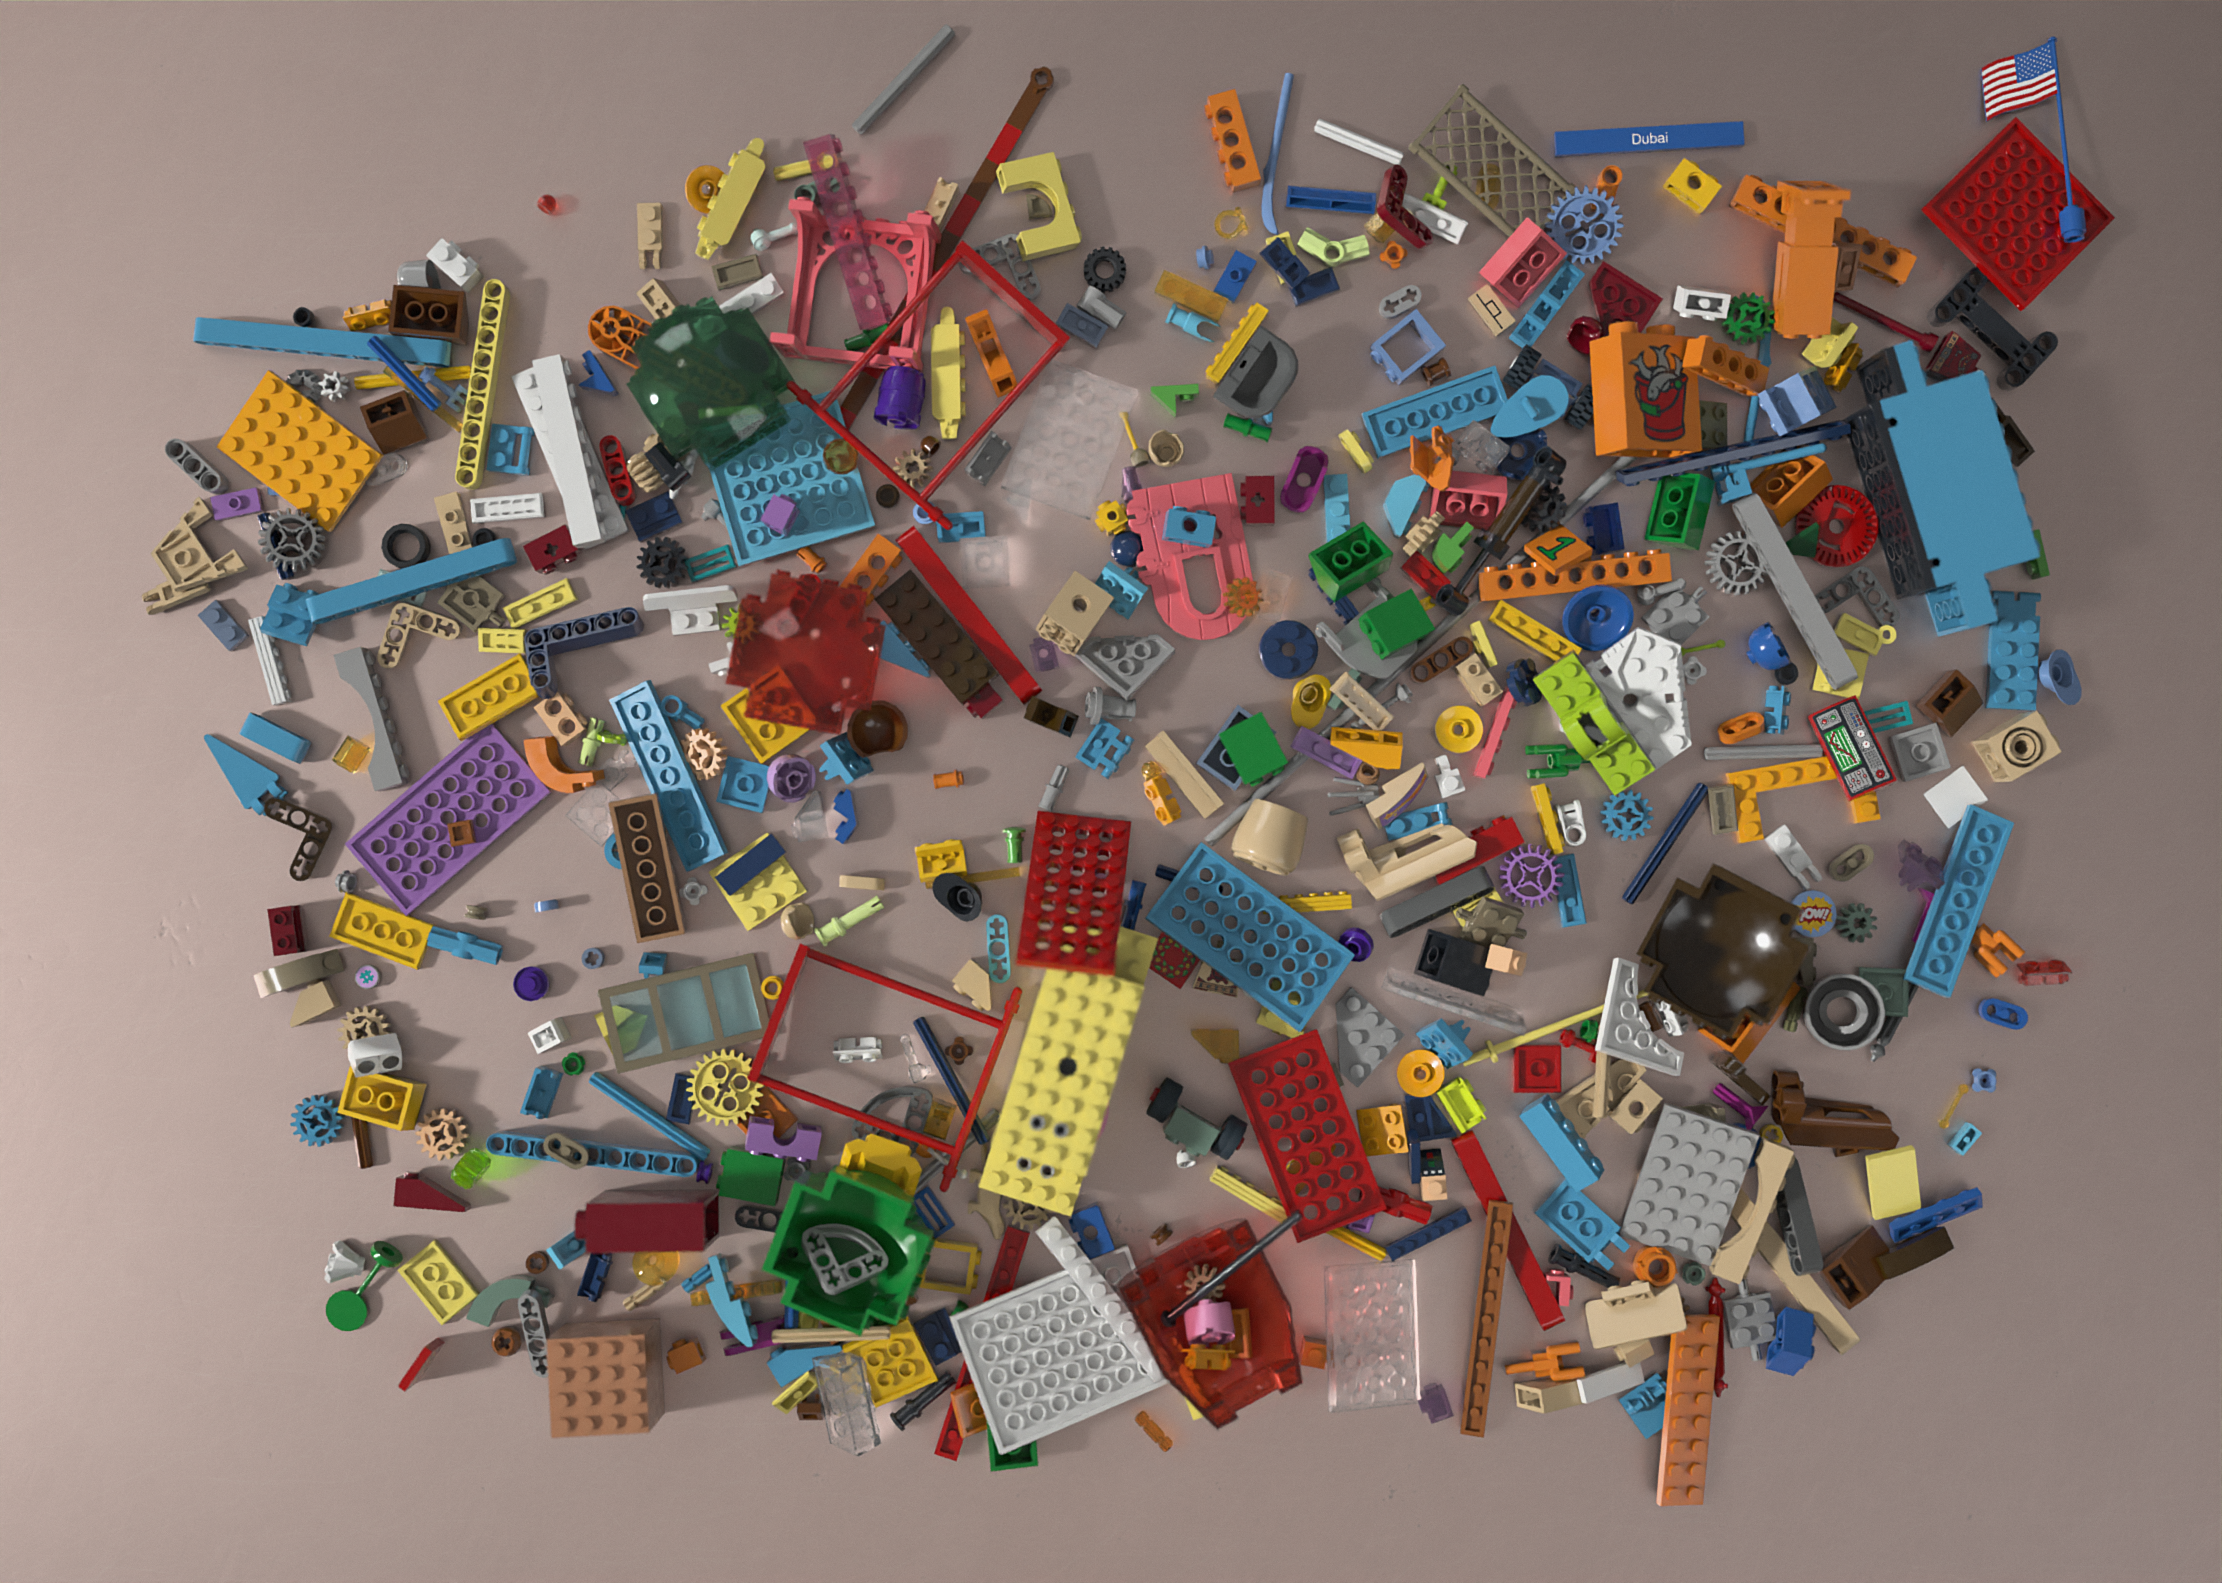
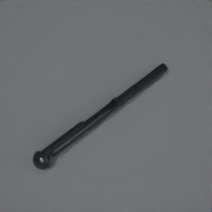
M1296 1210L1170 1311L1164 1310L1161 1314L1162 1324L1169 1328L1176 1326V1319L1299 1222L1304 1217L1302 1212Z

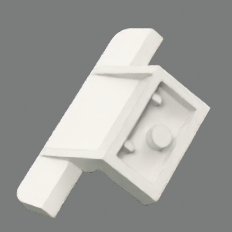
M730 585L651 593L643 596L645 611L668 609L670 611L672 634L674 636L721 631L718 603L738 601V594L735 588Z

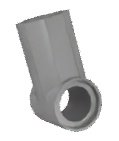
M1089 286L1077 303V308L1116 330L1123 321L1126 312L1106 299L1107 297L1093 286Z

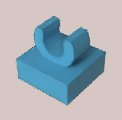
M643 952L639 963V973H643L644 978H649L650 974L662 975L667 964V954Z

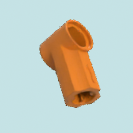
M1609 165L1597 177L1598 194L1606 190V199L1613 196L1615 200L1623 175L1619 167ZM1606 173L1614 176V183H1608L1605 180L1604 176ZM1592 203L1590 211L1594 212L1596 205Z

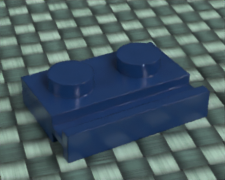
M669 491L625 510L640 543L683 524L673 499L669 497Z
M945 1306L914 1322L935 1366L962 1352L949 1317L950 1315Z

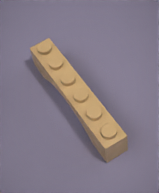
M1762 1136L1754 1156L1759 1182L1758 1197L1754 1210L1743 1228L1730 1240L1719 1245L1709 1267L1712 1274L1739 1285L1742 1279L1747 1278L1750 1266H1748L1751 1257L1756 1256L1759 1248L1757 1241L1760 1235H1764L1768 1226L1766 1219L1769 1213H1773L1777 1204L1775 1197L1778 1190L1782 1191L1786 1182L1784 1175L1787 1168L1790 1169L1795 1160L1794 1151L1790 1147Z

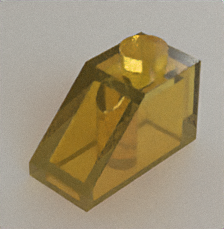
M1191 1029V1035L1215 1059H1220V1063H1229L1234 1061V1059H1239V1029Z

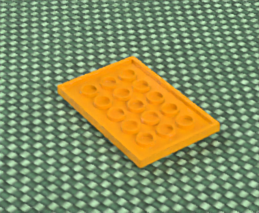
M270 370L266 372L216 446L297 509H300L301 512L304 514L306 512L310 513L309 518H316L318 520L317 524L328 532L333 531L384 456Z

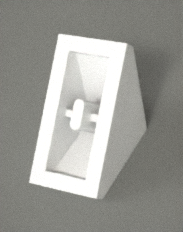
M562 1017L553 1019L528 1032L537 1054L572 1038Z

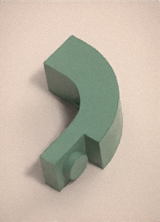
M528 1275L507 1276L492 1283L475 1298L466 1319L489 1327L495 1322L503 1302L508 1299L520 1298L526 1290L538 1291L541 1294L545 1308L552 1304L555 1295L549 1293L550 1290L546 1287H533L536 1277Z

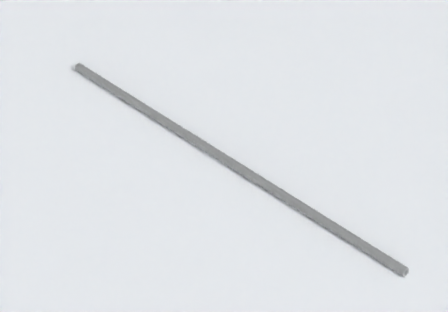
M1638 457L1619 458L1563 510L1566 516L1558 518L1560 523L1564 526L1616 478L1617 470L1627 468ZM1555 523L1552 524V527H1553V528L1559 526V525H1556ZM1545 527L1543 533H1537L1530 541L1536 539L1537 537L1545 534L1550 530L1548 529V527ZM1524 546L1502 565L1499 571L1508 570L1507 565L1522 564L1528 559L1530 555L1524 551ZM1502 576V577L1500 578L1499 583H1501L1502 581H1504L1507 577H1506V576ZM1479 587L1468 597V606L1462 614L1458 616L1449 614L1430 635L1417 643V651L1387 679L1379 678L1366 691L1376 698L1480 602ZM1347 707L1318 735L1330 740L1331 727L1343 728L1357 714ZM1298 752L1284 765L1286 770L1268 779L1204 838L1207 843L1213 847L1244 818L1255 799L1264 800L1310 757Z

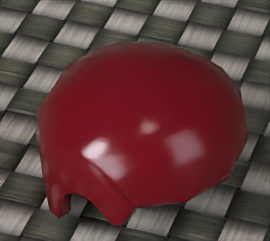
M1581 316L1570 325L1567 340L1578 352L1589 354L1590 341L1603 338L1604 330L1601 323L1593 317Z

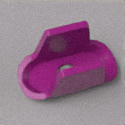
M1304 446L1298 451L1280 495L1281 503L1290 511L1304 512L1313 503L1328 469V456L1322 450L1313 446ZM1301 473H1306L1311 478L1310 484L1306 487H1302L1297 483V477Z

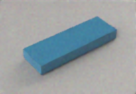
M1574 854L1558 856V859L1553 864L1561 863L1562 868L1556 869V872L1564 873V877H1557L1556 880L1563 882V886L1555 885V889L1559 891L1556 897L1562 928L1587 924Z

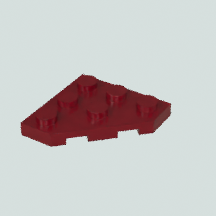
M1605 261L1600 264L1589 282L1597 321L1603 326L1604 337L1609 336L1608 326L1619 322L1638 323V333H1642L1663 298Z

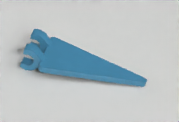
M206 734L204 736L205 742L245 809L253 808L258 815L263 814L266 816L264 812L265 802L261 800L262 796L268 790L274 797L282 799L289 793L277 782L280 779L279 774L212 735Z

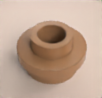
M1364 762L1359 766L1356 777L1361 783L1372 785L1378 781L1380 771L1378 768Z

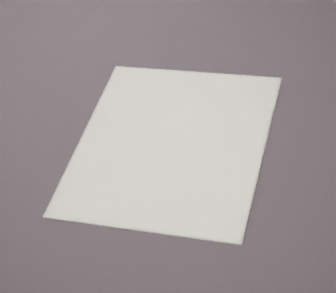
M1964 766L1958 768L1923 794L1948 829L1963 818L1967 805L1972 804L1979 807L1988 800Z

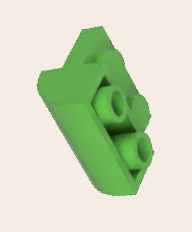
M1468 522L1451 538L1443 533L1435 541L1431 554L1432 561L1442 574L1447 571L1452 573L1464 561L1461 556L1465 552L1461 548L1473 537L1470 532L1474 529Z

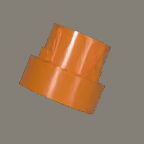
M1646 1245L1640 1248L1633 1258V1271L1639 1280L1649 1282L1653 1288L1669 1284L1674 1279L1675 1273L1678 1274L1673 1255L1664 1248ZM1653 1260H1658L1660 1263L1659 1269L1651 1272L1649 1270L1650 1263Z

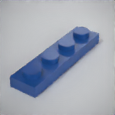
M1978 1187L1964 1190L1959 1195L1949 1199H1942L1937 1204L1927 1208H1920L1905 1217H1898L1889 1223L1890 1236L1894 1243L1983 1208L1982 1193Z

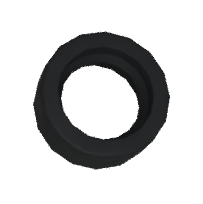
M401 523L392 526L386 531L382 539L381 549L384 557L390 564L403 569L426 562L430 555L431 545L428 536L423 530L411 524ZM403 533L415 535L420 544L418 554L408 561L397 558L392 549L395 538Z

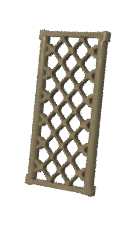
M1464 84L1459 85L1451 99L1413 143H1410L1408 149L1414 155L1417 153L1508 237L1523 222V210H1534L1536 215L1535 224L1543 230L1546 227L1545 223L1550 222L1551 219L1546 217L1541 223L1539 220V210L1550 209V213L1555 211L1551 208V205L1540 206L1538 204V193L1548 192L1551 204H1555V191L1562 189L1564 192L1568 190L1571 194H1575V185L1572 182L1568 183L1469 92L1470 89ZM1458 97L1464 100L1461 110L1450 109ZM1475 110L1481 116L1480 125L1469 126L1467 124V112ZM1462 113L1464 125L1453 127L1450 114ZM1445 114L1447 116V127H1435L1436 123ZM1490 126L1495 128L1499 132L1497 141H1485L1484 129ZM1468 129H1479L1481 132V142H1469ZM1452 130H1463L1465 143L1454 144L1452 142ZM1447 131L1449 143L1438 145L1435 132ZM1431 132L1432 145L1423 147L1420 142ZM1510 142L1517 148L1515 156L1504 158L1502 156V144ZM1497 145L1499 157L1488 159L1485 146ZM1481 146L1482 159L1472 160L1469 154V147ZM1453 147H1464L1466 149V160H1454ZM1437 148H1448L1450 161L1442 164L1435 157ZM1528 158L1534 164L1532 173L1522 174L1519 169V160ZM1512 160L1516 165V174L1506 175L1503 172V161ZM1496 161L1499 163L1500 174L1490 176L1487 173V162ZM1464 163L1467 165V177L1459 179L1452 173L1454 171V164ZM1482 163L1484 175L1472 176L1470 164ZM1544 173L1550 178L1549 189H1538L1536 177ZM1531 176L1533 178V190H1522L1520 178ZM1504 178H1516L1517 191H1506ZM1488 179H1500L1501 192H1490L1488 189ZM1472 180H1484L1485 192L1479 195L1475 194L1470 189ZM1523 193H1532L1534 195V207H1524L1522 205ZM1507 194H1516L1518 196V208L1506 207L1505 196ZM1490 195H1500L1502 197V209L1494 211L1488 205ZM1507 211H1518L1520 224L1512 227L1505 221Z

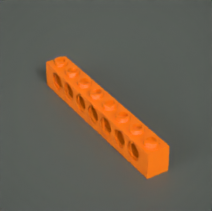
M1746 174L1740 181L1728 206L1785 233L1787 215L1780 213L1776 208V204H1782V192L1777 191V186L1775 185L1769 186L1763 183L1760 177ZM1755 194L1762 195L1764 203H1759L1755 199ZM1842 217L1835 218L1833 242H1842L1840 236L1845 235L1849 239V243L1866 245L1870 249V255L1862 251L1861 247L1858 269L1897 288L1906 282L1917 259L1909 249L1891 245L1888 239L1875 237L1869 234V231L1863 227H1854L1848 224V221ZM1883 255L1891 259V265L1884 262Z
M1661 549L1647 550V555L1638 556V551L1624 553V558H1615V554L1600 555L1601 560L1592 561V556H1589L1556 575L1553 584H1550L1546 579L1549 571L1538 562L1531 563L1530 568H1522V564L1507 565L1508 570L1499 571L1498 566L1485 567L1484 572L1477 573L1480 602L1576 592L1594 585L1623 587L1672 581L1670 554L1662 553ZM1642 561L1648 565V571L1645 574L1640 571ZM1618 564H1622L1625 567V573L1622 577L1616 572ZM1596 566L1602 570V575L1599 579L1593 575V569ZM1573 568L1579 573L1576 581L1570 578V571ZM1526 573L1532 577V584L1529 587L1523 583V576ZM1502 576H1506L1509 580V586L1506 589H1503L1499 583Z

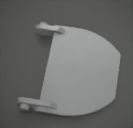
M1376 577L1366 583L1368 588L1377 596L1373 602L1337 634L1323 622H1319L1316 625L1315 633L1318 637H1323L1332 650L1352 669L1370 677L1387 679L1417 651V642L1383 660L1373 651L1371 641L1362 632L1358 619L1366 611L1394 598L1381 585V580Z

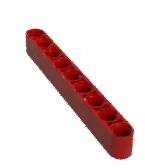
M914 525L896 538L895 541L1023 705L1028 703L1032 696L1035 697L1043 690Z
M1471 1130L1452 1139V1146L1487 1216L1489 1199L1508 1201L1474 1132ZM1512 1211L1507 1259L1543 1331H1546L1565 1322V1318Z

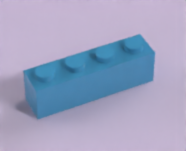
M1548 1093L1523 1109L1519 1117L1576 1193L1600 1179L1605 1170L1602 1162L1593 1155L1585 1139L1578 1135L1573 1123L1563 1115L1558 1103L1551 1099Z

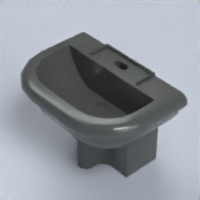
M1260 326L1213 397L1236 413L1247 418H1260L1270 414L1281 402L1297 376L1298 359L1294 350L1281 338Z

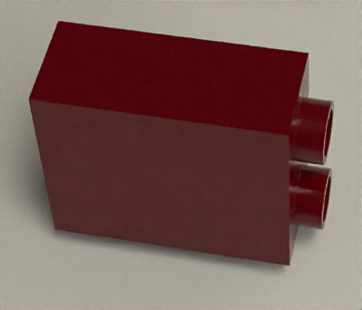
M719 1189L605 1190L587 1202L585 1210L576 1211L574 1222L575 1237L577 1240H586V1253L704 1252L719 1238Z

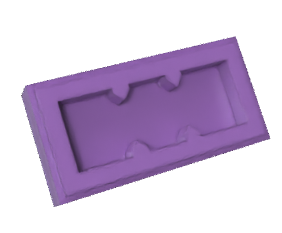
M257 487L210 497L216 521L264 511L260 490Z

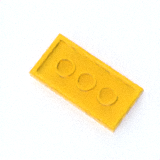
M519 653L438 700V703L458 739L463 741L539 696L531 686L528 664L523 655Z
M346 892L329 937L420 970L428 949L427 939L429 932L436 925L411 915L406 916L403 912Z

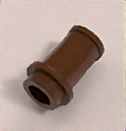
M1649 1000L1638 1005L1640 1011L1644 1012L1652 1032L1663 1027L1654 1009L1656 1007L1655 1004H1652Z

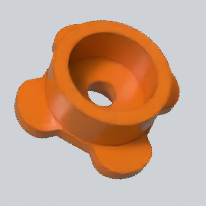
M1389 241L1386 250L1380 253V260L1389 263L1392 269H1398L1401 260L1407 257L1408 252L1405 248L1396 244L1395 241Z

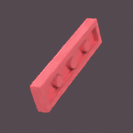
M1508 686L1504 688L1473 776L1484 779L1486 775L1490 776L1495 764L1492 762L1494 753L1498 754L1503 740H1500L1502 730H1507L1511 720L1508 717L1510 708L1514 709L1517 704Z

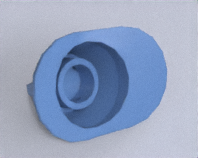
M2055 650L2051 653L2049 659L2040 662V681L2044 687L2055 692L2063 703L2075 705L2080 701L2082 689L2072 659L2066 651Z

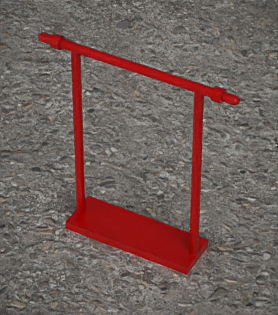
M962 240L956 247L953 255L820 403H817L812 398V394L808 390H803L794 381H789L787 388L797 397L796 400L799 403L808 406L929 514L928 517L934 523L937 521L946 530H951L953 523L943 515L944 512L938 506L934 507L928 499L1057 353L1066 346L1070 337ZM960 261L1050 342L1052 346L927 487L919 493L826 410Z
M800 943L747 1080L951 1155L948 1165H945L942 1171L943 1178L939 1186L940 1191L944 1193L948 1191L952 1179L956 1178L958 1169H956L1011 1021L1020 1007L1018 1003L1022 995V989L1020 987L1013 989L1010 1000H1007L1005 1003L1004 1016L1000 1020L811 949L809 946ZM808 958L998 1029L955 1146L763 1075Z

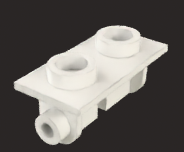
M1663 1001L1661 1004L1654 1002L1662 1018L1663 1027L1669 1037L1683 1035L1684 1032L1689 1030L1688 1026L1690 1024L1686 1015L1680 1016L1670 1011V1005Z
M863 1037L860 1038V1046H856V1038H839L838 1041H834V1050H838L833 1051L834 1058L841 1063H851L853 1060L875 1062L877 1059H883L880 1049L882 1048V1039Z

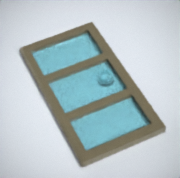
M753 953L740 955L598 990L597 995L600 997L617 1074L763 1038L769 1024V1017L761 991L755 955Z

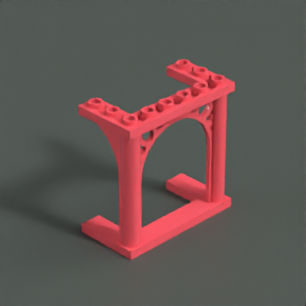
M797 197V200L790 199L788 209L797 220L798 255L787 334L771 332L770 342L786 358L854 365L864 354L863 352L807 346L815 285L823 264L835 252L849 245L872 244L884 248L898 259L905 271L908 282L907 306L932 278L936 243L941 244L942 234L933 216L929 212L922 210L908 213L907 221H899V224L890 223L889 220L883 218H876V221H871L858 215H854L852 218H844L842 214L829 213V216L822 215L811 199L806 197ZM825 232L835 234L837 243L834 246H829L824 242L823 235ZM840 232L844 235L850 233V238L847 240L842 239ZM867 235L872 236L870 240L865 239ZM888 238H890L891 241L897 239L894 245H889L886 243ZM903 242H913V248L907 254H900L898 252V248ZM818 244H819L824 250H826V251H825V254H823V255H818L819 252L821 251L820 248H818ZM916 255L915 260L912 259L913 266L907 265V260L913 258ZM929 296L903 324L901 346H890L889 356L876 354L866 367L887 369L890 366H904L923 373L924 364L921 361V352Z

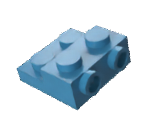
M285 583L283 586L276 584L267 604L269 610L260 627L261 633L308 646L317 624H312L305 600L319 595V593L313 590H307L304 593L298 591L296 586Z

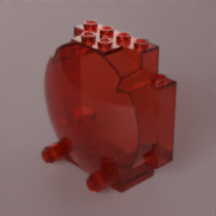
M776 569V574L770 573L764 601H761V596L748 593L746 598L741 597L725 684L747 688L743 711L745 718L841 735L846 707L870 711L886 625L881 624V619L867 617L866 621H863L868 593L862 591L863 586L849 583L848 588L838 586L839 581L823 579V582L820 583L814 581V576L799 574V578L790 577L791 572Z

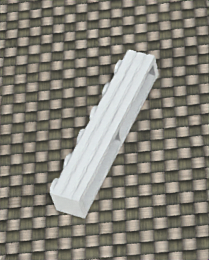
M265 616L249 619L248 622L271 703L278 706L291 702L290 698L292 695L286 685L288 681L282 671L284 667L278 657L280 653L274 643L276 639L273 636L261 633L260 627Z

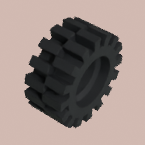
M1104 246L1100 247V250L1096 248L1092 254H1088L1087 260L1084 262V277L1089 286L1101 290L1102 293H1105V291L1110 293L1113 292V289H1118L1125 280L1126 263L1123 256H1120L1119 251H1113L1111 247L1105 249ZM1107 261L1113 265L1114 273L1111 277L1101 278L1097 275L1096 267L1100 262Z

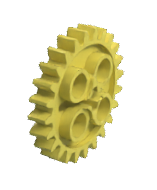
M724 1048L719 1056L717 1051L714 1050L712 1051V1058L707 1054L703 1055L705 1063L696 1061L699 1067L698 1070H690L695 1077L687 1079L688 1082L693 1084V1087L686 1089V1091L693 1092V1096L689 1097L688 1101H696L692 1109H701L699 1117L707 1114L706 1122H710L715 1118L716 1126L721 1123V1120H724L725 1126H729L730 1119H732L735 1124H738L739 1116L747 1120V1111L751 1114L755 1113L752 1105L759 1106L761 1104L756 1100V1097L764 1096L763 1093L758 1091V1088L764 1085L747 1080L748 1084L743 1089L736 1085V1078L742 1075L747 1079L751 1070L750 1064L753 1058H749L746 1061L743 1060L744 1052L737 1057L735 1049H732L730 1054L727 1055V1051ZM717 1065H723L726 1068V1075L723 1078L717 1077L714 1070ZM736 1068V1073L728 1085L731 1091H726L722 1096L719 1106H715V1102L723 1090L720 1084L726 1083L732 1069ZM706 1086L714 1088L715 1096L713 1099L705 1097L704 1089ZM727 1097H733L736 1100L737 1105L734 1110L726 1108L725 1099Z

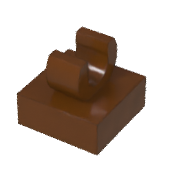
M815 1394V1401L813 1403H807V1397L802 1403H797L799 1420H823L824 1410L820 1403L819 1394Z

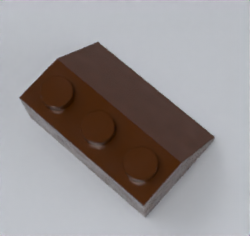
M393 285L389 333L393 336L443 340L452 344H467L469 318L466 293L464 291Z

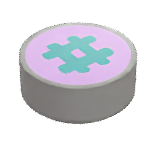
M374 965L361 966L355 974L356 983L364 989L376 987L381 980V973Z

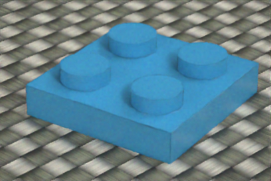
M728 756L716 802L763 813L769 792L767 783L769 766Z

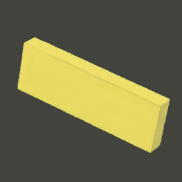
M565 578L503 607V610L511 627L517 629L577 601L578 598L569 579Z

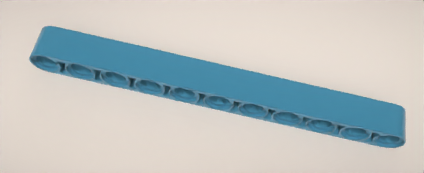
M202 317L195 318L193 342L202 345L383 362L367 345L369 339L377 336L404 364L444 368L450 366L452 347L451 342L435 339Z

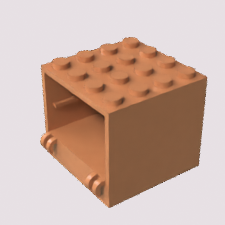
M660 1318L565 1323L546 1340L551 1438L649 1433L665 1414Z

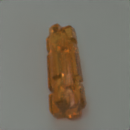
M1140 1411L1134 1418L1135 1422L1140 1427L1143 1426V1430L1155 1443H1159L1158 1445L1163 1452H1167L1173 1446V1441L1168 1436H1164L1165 1433L1152 1419L1149 1420V1416L1145 1411Z

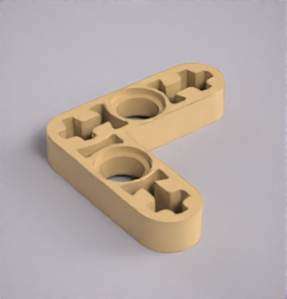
M408 602L399 603L392 610L377 655L378 663L384 668H393L399 664L411 628L445 640H453L460 635L461 624L454 618ZM404 607L410 613V616L405 617L402 624H407V627L394 624V620L396 622L400 621L401 614L398 613V610ZM425 614L433 618V625L429 628L424 627L420 621L421 617ZM439 618L442 619V621L440 622L441 625L447 626L450 623H452V628L455 629L456 632H452L450 635H447V630L441 627L438 628V632L435 631L439 623ZM395 628L403 633V638L399 642L393 641L390 637V632ZM387 643L400 647L399 650L397 648L393 649L392 657L395 658V661L392 660L389 663L386 662L387 658L383 657V654L389 653L391 646H386Z

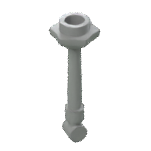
M1397 683L1396 695L1381 705L1387 709L1398 700L1411 703L1410 697L1413 694L1406 684L1401 686ZM1361 718L1350 724L1352 729H1361L1363 725H1367Z

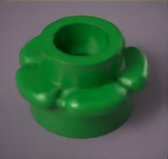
M1585 1020L1580 1027V1037L1586 1039V1042H1591L1592 1039L1596 1040L1598 1038V1022L1596 1020Z
M572 1052L563 1058L562 1067L567 1075H579L584 1071L585 1059L583 1056Z

